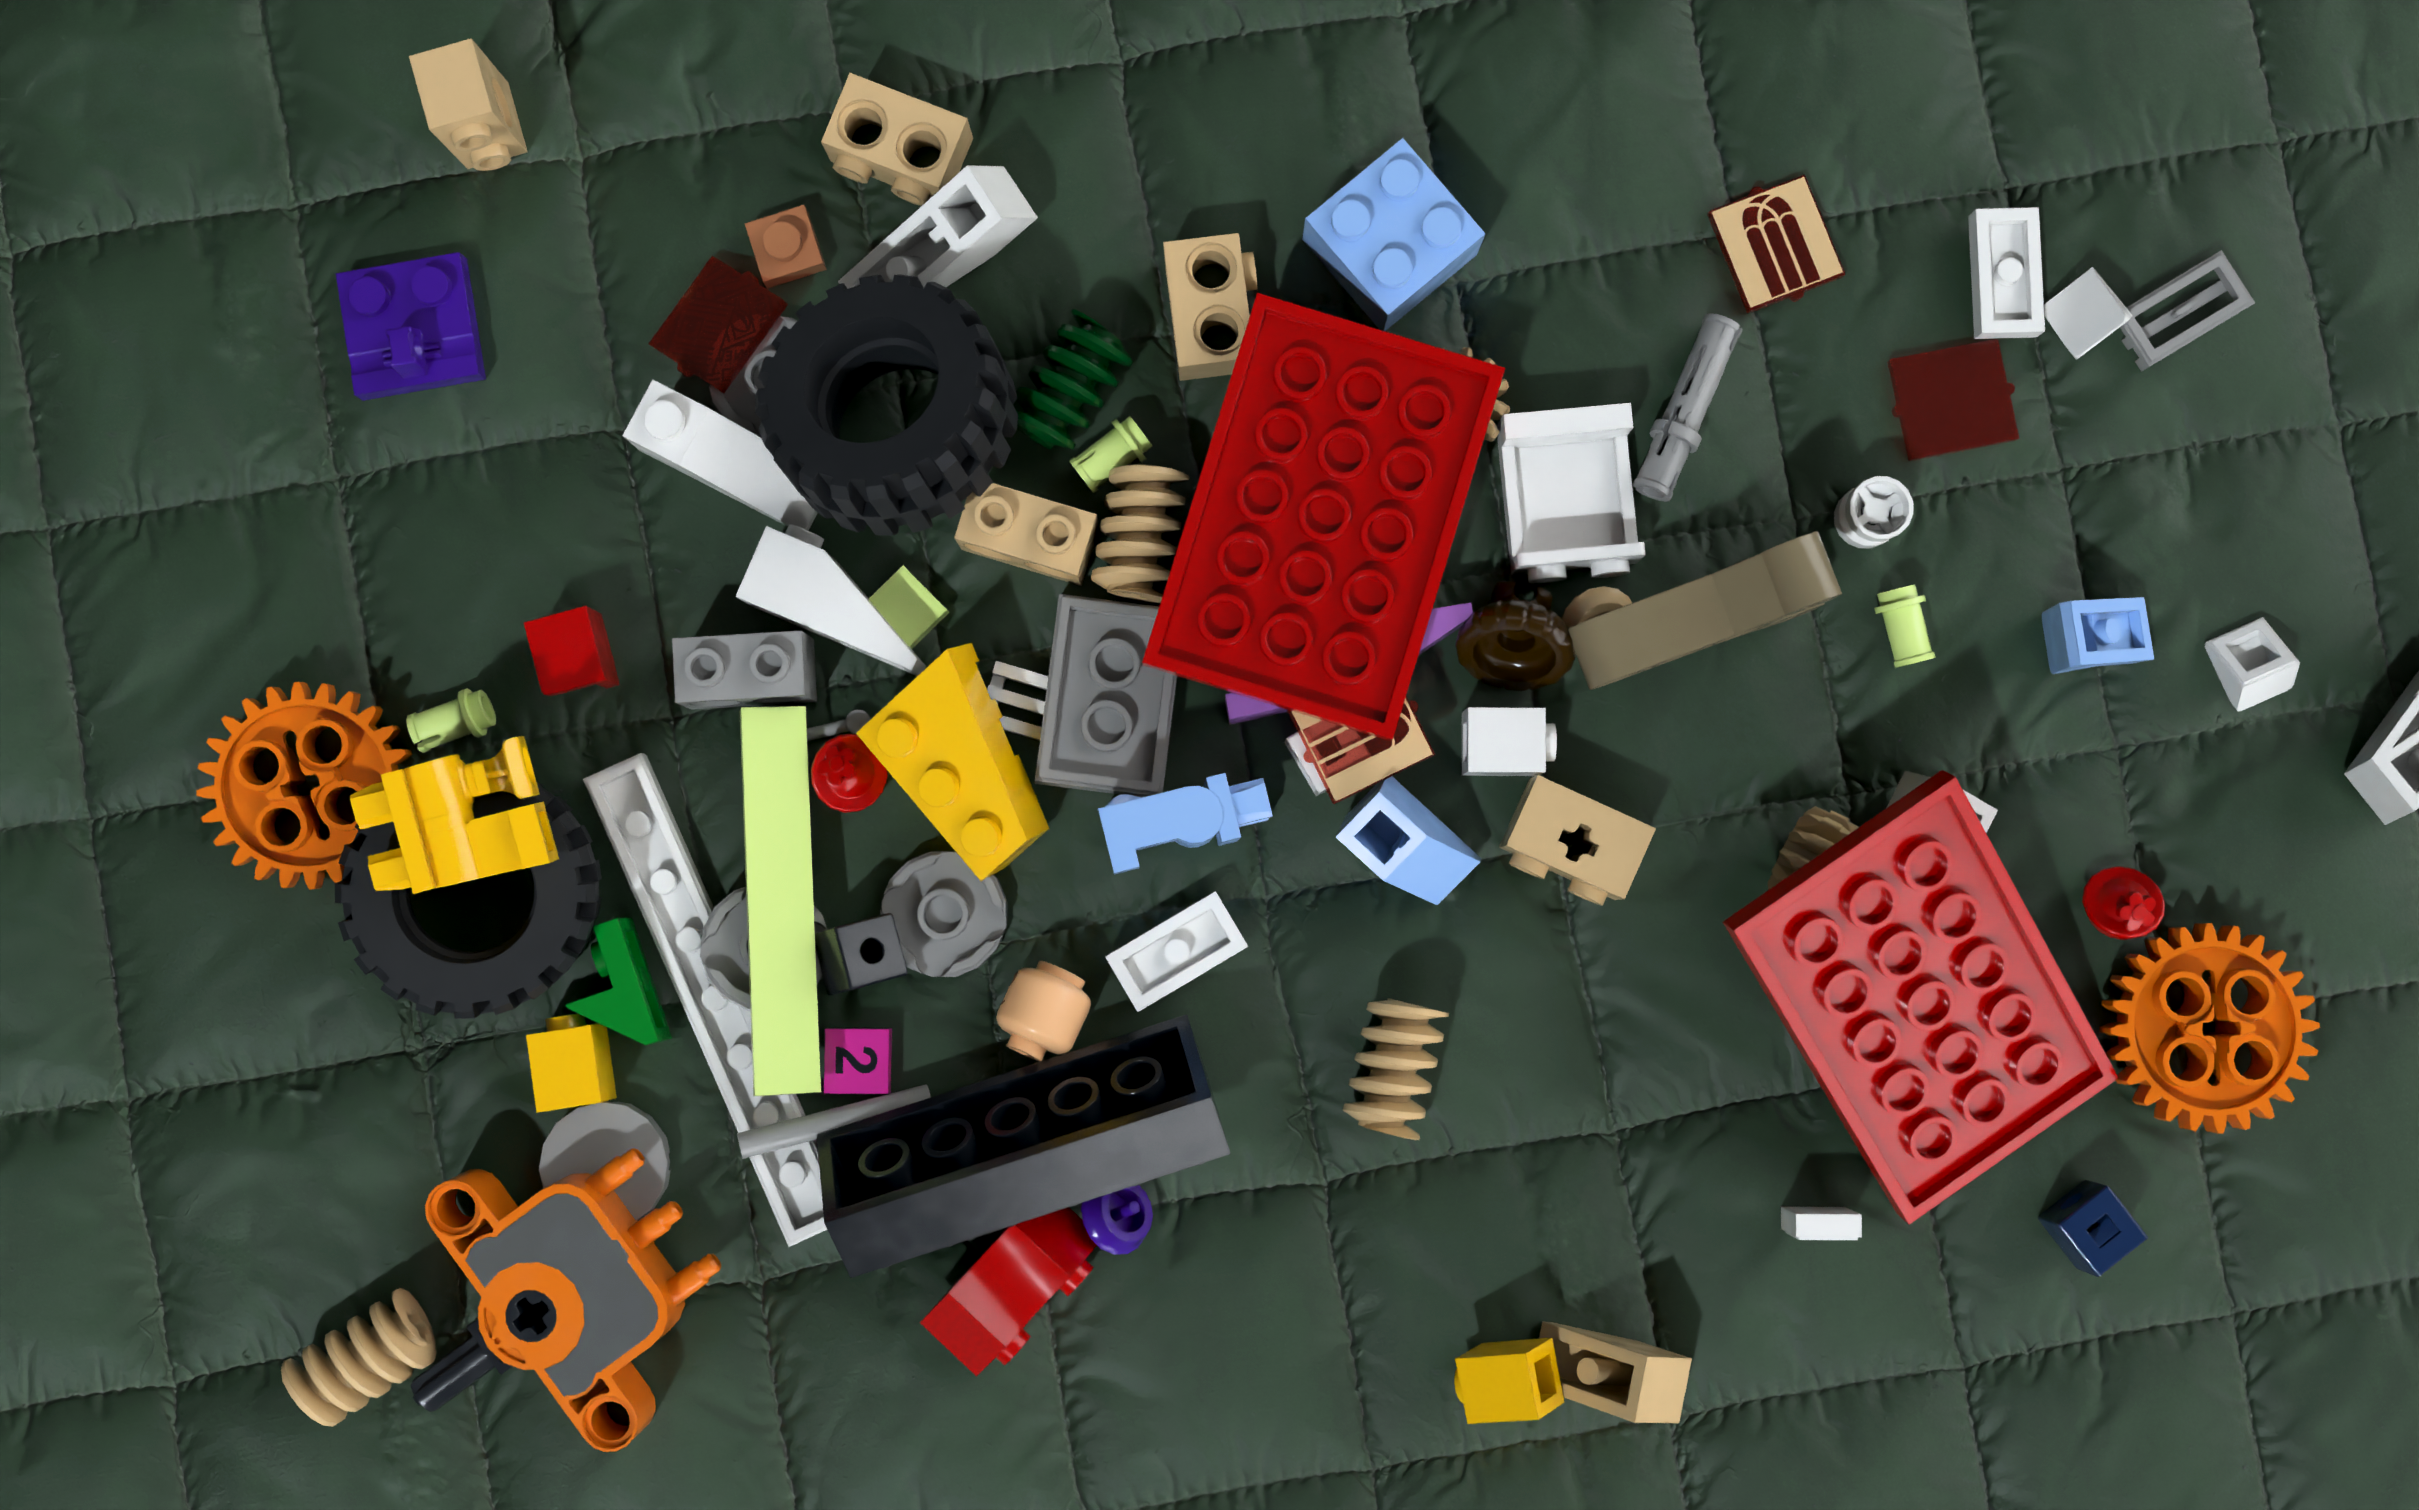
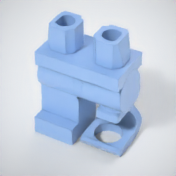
M1226 773L1206 777L1203 787L1187 786L1142 798L1130 794H1121L1114 797L1105 807L1098 808L1114 875L1140 868L1136 854L1137 850L1173 841L1188 848L1200 847L1209 843L1215 835L1218 846L1237 842L1241 838L1240 827L1268 821L1273 816L1263 778L1229 786Z

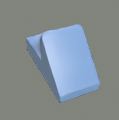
M2144 597L2067 601L2059 603L2043 611L2041 614L2049 668L2052 674L2095 666L2133 664L2154 660Z

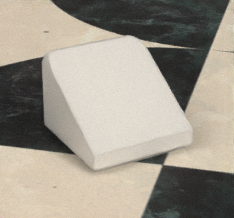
M2093 267L2044 304L2045 318L2076 360L2129 321L2133 316Z
M2263 617L2205 643V649L2229 701L2238 712L2288 691L2295 683L2300 662Z

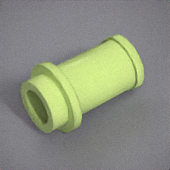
M1131 416L1121 423L1114 419L1111 422L1114 426L1111 431L1078 456L1069 460L1093 493L1109 480V472L1113 468L1129 465L1137 458L1141 463L1146 460L1143 453L1150 449L1152 444Z
M1915 584L1877 594L1880 606L1875 607L1874 610L1875 614L1882 613L1895 660L1893 662L1894 667L1897 668L1935 658L1920 605L1921 602L1926 601L1925 595L1918 596Z
M466 688L458 692V698L420 713L415 712L407 715L406 722L413 743H418L417 749L425 753L436 746L471 733L477 738L486 735L487 728L496 724V715L490 699L483 690L472 692Z

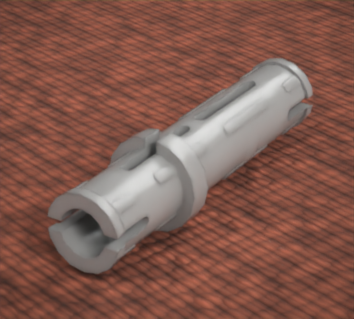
M1711 313L1704 316L1702 326L1680 374L1668 407L1662 419H1656L1650 430L1653 441L1639 474L1632 485L1639 493L1658 501L1668 502L1671 500L1673 490L1689 453L1696 452L1702 440L1698 434L1701 423L1719 385L1737 339L1743 331L1734 320Z

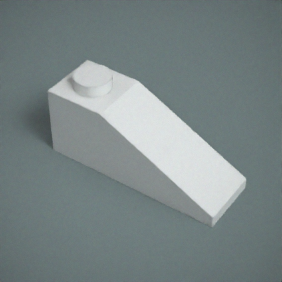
M967 165L845 274L838 283H844L847 289L860 285L859 278L881 275L885 282H893L894 275L901 274L918 277L923 287H925L927 282H936L944 287H948L995 256L1038 217L1004 166Z
M655 380L651 381L622 435L639 451L786 526L792 524L805 530L810 529L818 512L800 495L778 467L761 437Z
M792 524L788 525L785 534L766 526L735 597L751 607L918 676L925 670L926 665L875 608L841 565L825 550L821 549L824 542L822 537Z

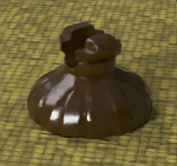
M1515 581L1497 582L1491 594V604L1477 609L1459 629L1455 643L1459 664L1474 678L1480 679L1484 684L1497 688L1504 686L1506 690H1535L1557 683L1571 670L1575 660V650L1572 638L1567 631L1569 627L1566 626L1565 622L1555 612L1551 611L1552 594L1547 589L1538 586L1535 588L1530 602L1518 600L1513 595Z

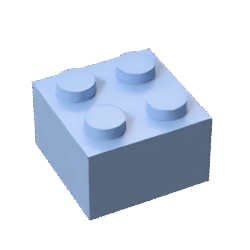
M1402 138L1305 218L1302 240L1378 329L1386 331L1473 259L1479 252L1485 232Z

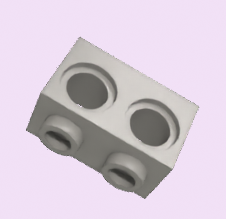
M802 630L672 638L675 703L693 710L817 702L814 639Z

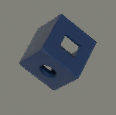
M2089 1180L2082 1181L2038 1216V1220L2076 1269L2096 1277L2101 1276L2148 1239L2146 1233L2111 1188ZM2096 1222L2097 1225L2087 1232L2086 1229Z

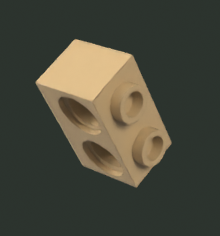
M849 73L821 143L830 161L834 163L833 169L839 174L860 183H868L870 177L892 185L891 191L896 196L910 203L922 206L960 172L973 136L966 117ZM873 124L882 128L878 139L871 144L859 145L852 142L855 131L861 126ZM922 147H934L941 151L938 160L929 167L918 168L909 163L912 154Z
M1239 233L1163 242L1179 380L1232 375L1250 317L1246 291L1257 290L1253 252L1241 253ZM1214 264L1222 267L1229 277L1219 287L1206 288L1195 280L1194 275L1202 266ZM1222 325L1230 328L1235 333L1237 340L1228 349L1213 350L1202 341L1203 333L1212 326Z
M994 483L980 497L975 493H971L967 497L964 505L965 510L962 511L954 537L961 550L1082 586L1100 528L1097 514Z

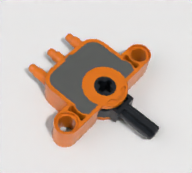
M631 1148L623 1155L614 1157L593 1174L576 1173L568 1175L540 1190L519 1207L502 1183L492 1173L482 1169H470L437 1185L430 1192L425 1204L427 1221L479 1293L481 1300L478 1306V1319L466 1327L472 1336L412 1381L410 1386L414 1394L413 1399L418 1406L422 1405L429 1412L436 1411L493 1368H496L502 1375L514 1366L522 1370H535L585 1441L597 1450L616 1452L625 1448L652 1421L656 1410L655 1397L651 1388L631 1361L655 1344L679 1321L685 1307V1299L706 1285L710 1278L720 1271L721 1262L716 1255L707 1254L699 1261H693L676 1274L654 1241L668 1232L671 1226L682 1218L683 1210L677 1202L669 1201L661 1208H655L639 1221L635 1220L614 1190L630 1179L633 1173L644 1165V1156L638 1149ZM458 1189L467 1192L472 1197L475 1203L473 1218L464 1215L459 1210L456 1204ZM541 1300L549 1309L542 1317L536 1312L534 1307ZM607 1402H616L626 1409L629 1415V1426L619 1425L610 1418L607 1412Z

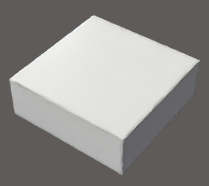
M1781 1207V1229L1798 1240H1858V1237H1862V1214L1846 1207Z

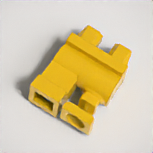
M524 736L504 740L500 752L490 759L465 764L460 759L459 754L438 758L404 769L380 774L382 782L372 784L350 795L353 813L360 830L393 822L400 848L367 856L370 875L376 891L402 890L411 887L413 894L559 860L544 801L474 818L472 808L475 797L499 791L514 794L519 799L540 795Z

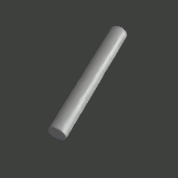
M925 1084L737 1133L742 1159L817 1139V1134L931 1098L928 1086Z

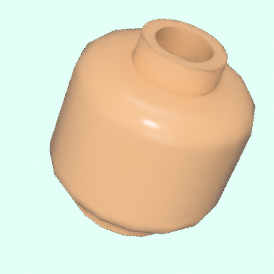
M1039 961L1036 969L1022 968L1018 970L996 1016L1001 1029L1011 1035L1006 1046L1039 1062L1043 1060L1046 1051L1058 1055L1068 1053L1072 1049L1090 1011V998L1082 991L1085 981L1075 974L1045 961Z

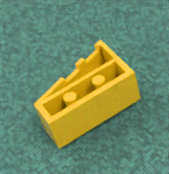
M972 643L946 649L856 734L978 879L983 881L1006 868L1050 828L1019 754L1015 756L999 720L1003 716L996 699L991 700L976 665L979 659Z

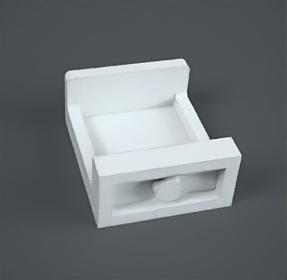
M1631 403L1503 414L1497 425L1499 430L1497 441L1511 575L1528 574L1529 583H1549L1567 579L1566 570L1591 568V575L1594 578L1629 574V564H1636L1646 555L1644 542H1638L1627 440V435L1634 428Z

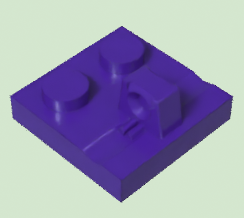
M460 252L335 273L347 352L351 365L354 396L365 401L486 380L468 261Z

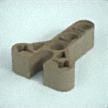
M1817 531L1784 542L1713 574L1591 618L1568 628L1567 631L1572 638L1573 648L1589 690H1593L1724 641L1801 616L1824 605V602L1842 595V592Z

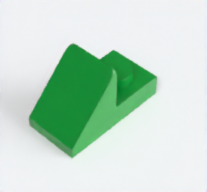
M616 918L593 926L597 938L596 942L591 943L593 961L600 976L603 979L610 978L613 988L571 1002L565 1006L644 1045L672 1039L633 918Z

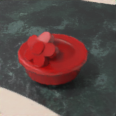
M857 734L838 735L825 742L816 753L811 767L812 786L818 798L829 808L844 813L861 811L874 804L883 793L888 778L886 768Z
M2121 866L2102 869L2092 875L2083 888L2082 903L2091 924L2099 932L2110 938L2126 940L2145 936L2155 930L2164 917L2165 900L2160 888L2149 876L2136 869Z

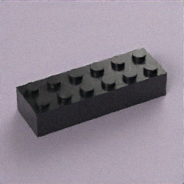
M1187 1014L817 1134L824 1224L850 1278L886 1268L935 1250L947 1248L987 1233L1011 1227L1036 1217L1072 1207L1082 1202L1131 1186H1137L1144 1182L1231 1154L1209 1078Z

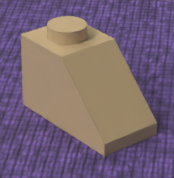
M1542 1321L1539 1338L1553 1339L1564 1398L1634 1423L1680 1422L1692 1358L1632 1339Z

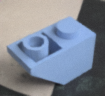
M1392 775L1381 779L1345 816L1336 835V838L1383 881L1435 905H1438L1482 859Z

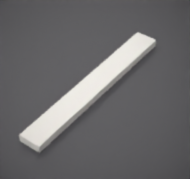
M639 753L584 778L583 781L738 1133L805 1116L797 1094L753 1096L750 1010H746L724 999L707 980L700 958L702 930L714 907L647 755ZM817 1140L749 1157L788 1247L827 1230L824 1224Z

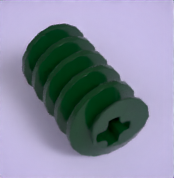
M1074 308L1071 313L1080 327L1062 324L1057 331L1059 339L1067 349L1048 345L1043 351L1045 360L1053 370L1033 366L1028 375L1038 391L1026 387H1019L1016 390V400L1024 410V412L1016 410L1018 414L1017 429L1049 450L1054 445L1074 449L1076 443L1066 430L1068 424L1086 429L1091 424L1081 411V405L1084 403L1102 408L1105 402L1094 388L1097 382L1116 387L1119 383L1108 367L1110 363L1114 362L1130 367L1134 362L1124 349L1122 342L1097 321Z

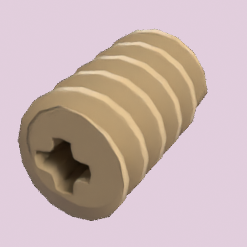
M1147 464L1126 465L1110 470L1109 482L1123 491L1111 492L1105 495V507L1118 516L1106 517L1101 520L1100 531L1115 541L1102 542L1096 546V556L1111 566L1092 570L1091 579L1093 582L1106 589L1110 594L1137 601L1161 603L1163 594L1152 589L1153 583L1168 580L1170 571L1158 565L1157 558L1176 555L1177 547L1162 540L1161 535L1163 532L1181 530L1182 524L1166 515L1165 512L1166 508L1185 505L1186 501L1185 497L1170 490V483L1188 481L1189 476L1172 468Z
M1389 998L1383 1001L1369 1002L1366 1010L1381 1019L1382 1024L1379 1026L1363 1027L1360 1035L1375 1044L1376 1049L1375 1051L1358 1052L1355 1054L1354 1060L1369 1069L1370 1074L1369 1076L1350 1078L1348 1084L1364 1095V1100L1345 1103L1342 1110L1358 1120V1125L1397 1137L1420 1140V1135L1404 1123L1407 1120L1425 1118V1108L1410 1099L1411 1095L1431 1093V1083L1416 1074V1072L1420 1069L1437 1067L1438 1059L1425 1051L1422 1046L1423 1044L1443 1042L1444 1034L1430 1025L1428 1021L1434 1018L1449 1017V1013Z
M399 1288L392 1292V1301L396 1310L394 1313L387 1305L380 1301L371 1305L369 1314L374 1325L372 1327L358 1315L347 1321V1329L350 1341L337 1330L327 1333L324 1342L329 1355L320 1347L311 1344L305 1347L302 1352L305 1368L292 1358L283 1361L281 1367L282 1382L294 1402L312 1420L323 1426L333 1427L346 1418L348 1411L356 1412L368 1404L370 1397L378 1398L390 1391L392 1383L400 1384L410 1378L414 1368L423 1369L434 1362L437 1351L432 1327L422 1307L409 1291Z

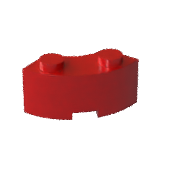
M1069 1207L1011 1227H1006L980 1258L967 1269L922 1319L920 1324L976 1377L995 1358L1005 1366L1030 1339L1031 1336L1023 1328L1059 1289L1068 1297L1093 1270L1094 1267L1086 1258L1097 1245L1090 1239L1083 1225V1220Z

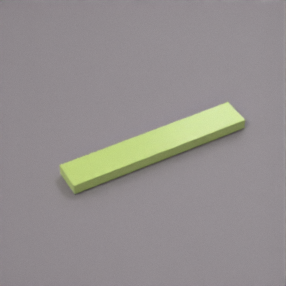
M806 706L741 707L740 734L753 1096L820 1093L821 1077Z

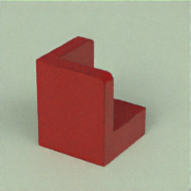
M582 606L524 622L540 689L544 695L555 696L595 684L606 689L619 686V679L601 613L588 606Z

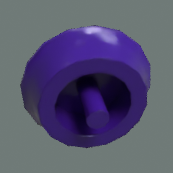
M1139 1185L1082 1202L1081 1206L1083 1225L1090 1239L1100 1249L1113 1255L1129 1254L1139 1248L1152 1225L1153 1212L1151 1202L1146 1192Z

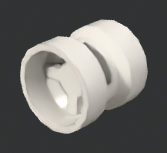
M1888 476L1872 477L1848 491L1838 501L1834 511V525L1839 536L1848 544L1857 548H1874L1898 536L1909 526L1913 516L1912 497L1909 490L1900 481Z

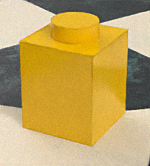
M573 1014L545 1019L547 1032L526 1035L536 1113L602 1103L617 1098L606 1026L601 1024L586 1025L584 1016Z
M1552 1338L1481 1343L1455 1358L1457 1367L1454 1376L1455 1391L1458 1399L1464 1404L1467 1424L1539 1420L1565 1403Z

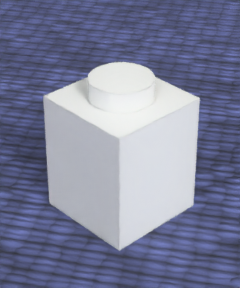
M1468 707L1462 712V776H1536L1546 772V762L1555 761L1557 750L1556 726L1554 723H1546V708Z

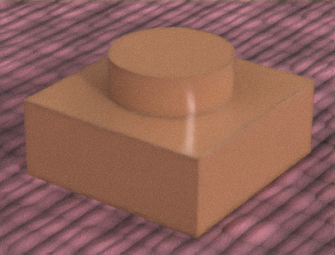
M805 205L745 223L757 265L767 289L827 270L809 212Z

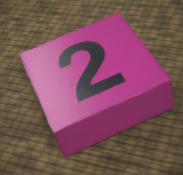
M826 1028L824 1093H891L892 1028Z

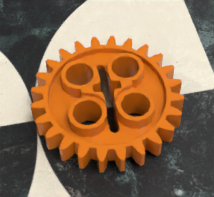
M294 682L290 700L280 687L271 686L266 688L267 707L256 699L245 698L242 700L243 709L248 717L245 721L235 716L224 715L221 720L226 729L231 733V736L228 739H207L206 743L219 753L220 756L218 762L198 763L197 769L215 777L214 785L196 790V796L215 799L217 807L207 812L201 819L202 822L223 823L225 829L213 841L215 846H225L234 843L240 846L231 862L234 866L245 865L254 859L258 860L254 879L259 881L270 878L277 869H280L279 880L281 888L294 887L302 872L309 890L322 888L325 870L334 883L342 881L345 866L339 864L344 845L352 843L359 830L355 828L356 821L349 823L339 815L336 806L338 796L347 788H353L358 792L372 784L382 782L380 774L399 770L397 764L413 755L409 749L392 750L389 745L401 731L399 726L391 725L380 729L375 726L383 712L380 706H371L358 713L361 694L348 691L336 703L335 685L322 683L313 699L307 683ZM328 727H331L339 734L342 742L340 754L330 763L325 762L319 757L315 747L317 736ZM290 731L294 732L297 738L296 750L298 758L286 741V734ZM265 748H268L276 755L279 763L277 775L267 784L257 778L253 767L255 757ZM316 775L320 786L312 789L311 795L300 796L296 785L303 783L305 776ZM285 809H290L297 815L301 826L299 836L290 844L282 841L275 832L274 824L276 817ZM318 814L329 828L330 837L327 840L322 839L319 834L320 823Z
M2195 923L2192 935L2186 927L2168 928L2169 944L2161 937H2148L2145 939L2146 949L2150 958L2140 954H2127L2124 957L2134 972L2131 977L2111 976L2110 981L2123 994L2120 1000H2102L2101 1005L2117 1013V1022L2099 1027L2101 1033L2118 1036L2119 1045L2109 1049L2106 1055L2109 1060L2125 1061L2127 1065L2118 1074L2119 1078L2116 1080L2118 1084H2140L2132 1099L2135 1104L2149 1106L2157 1101L2154 1109V1118L2171 1122L2178 1115L2179 1128L2197 1131L2202 1122L2207 1132L2224 1134L2227 1121L2233 1128L2247 1130L2250 1129L2251 1124L2250 1112L2259 1118L2272 1119L2275 1117L2270 1098L2291 1103L2294 1101L2295 1098L2291 1090L2285 1084L2288 1078L2308 1081L2310 1076L2296 1063L2299 1056H2316L2318 1050L2302 1042V1033L2319 1029L2320 1023L2302 1019L2300 1010L2310 1006L2315 1002V998L2309 995H2295L2292 990L2303 978L2304 974L2302 971H2279L2286 958V952L2283 950H2269L2261 954L2264 947V936L2246 935L2240 941L2241 934L2238 926H2221L2216 934L2212 923ZM2205 970H2207L2210 973V977L2207 980V982H2205L2202 978V974ZM2238 979L2244 982L2248 991L2247 1001L2240 1010H2237L2233 1005L2230 996L2231 988ZM2177 980L2183 987L2184 1002L2180 1009L2173 1012L2167 1005L2166 992L2169 985ZM2214 1020L2216 1025L2215 1032L2203 1035V1023H2209ZM2245 1043L2251 1053V1065L2246 1072L2240 1075L2235 1067L2234 1057L2239 1046ZM2182 1045L2187 1053L2188 1062L2184 1072L2176 1077L2171 1071L2169 1060L2174 1048ZM2213 1072L2216 1076V1081L2213 1085H2210L2208 1079Z

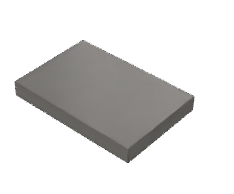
M1059 594L1035 784L1120 795L1130 794L1138 797L1163 793L1177 676L1142 664L1158 613V606Z

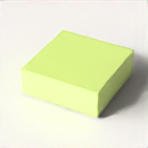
M904 565L869 598L870 602L911 649L950 613Z

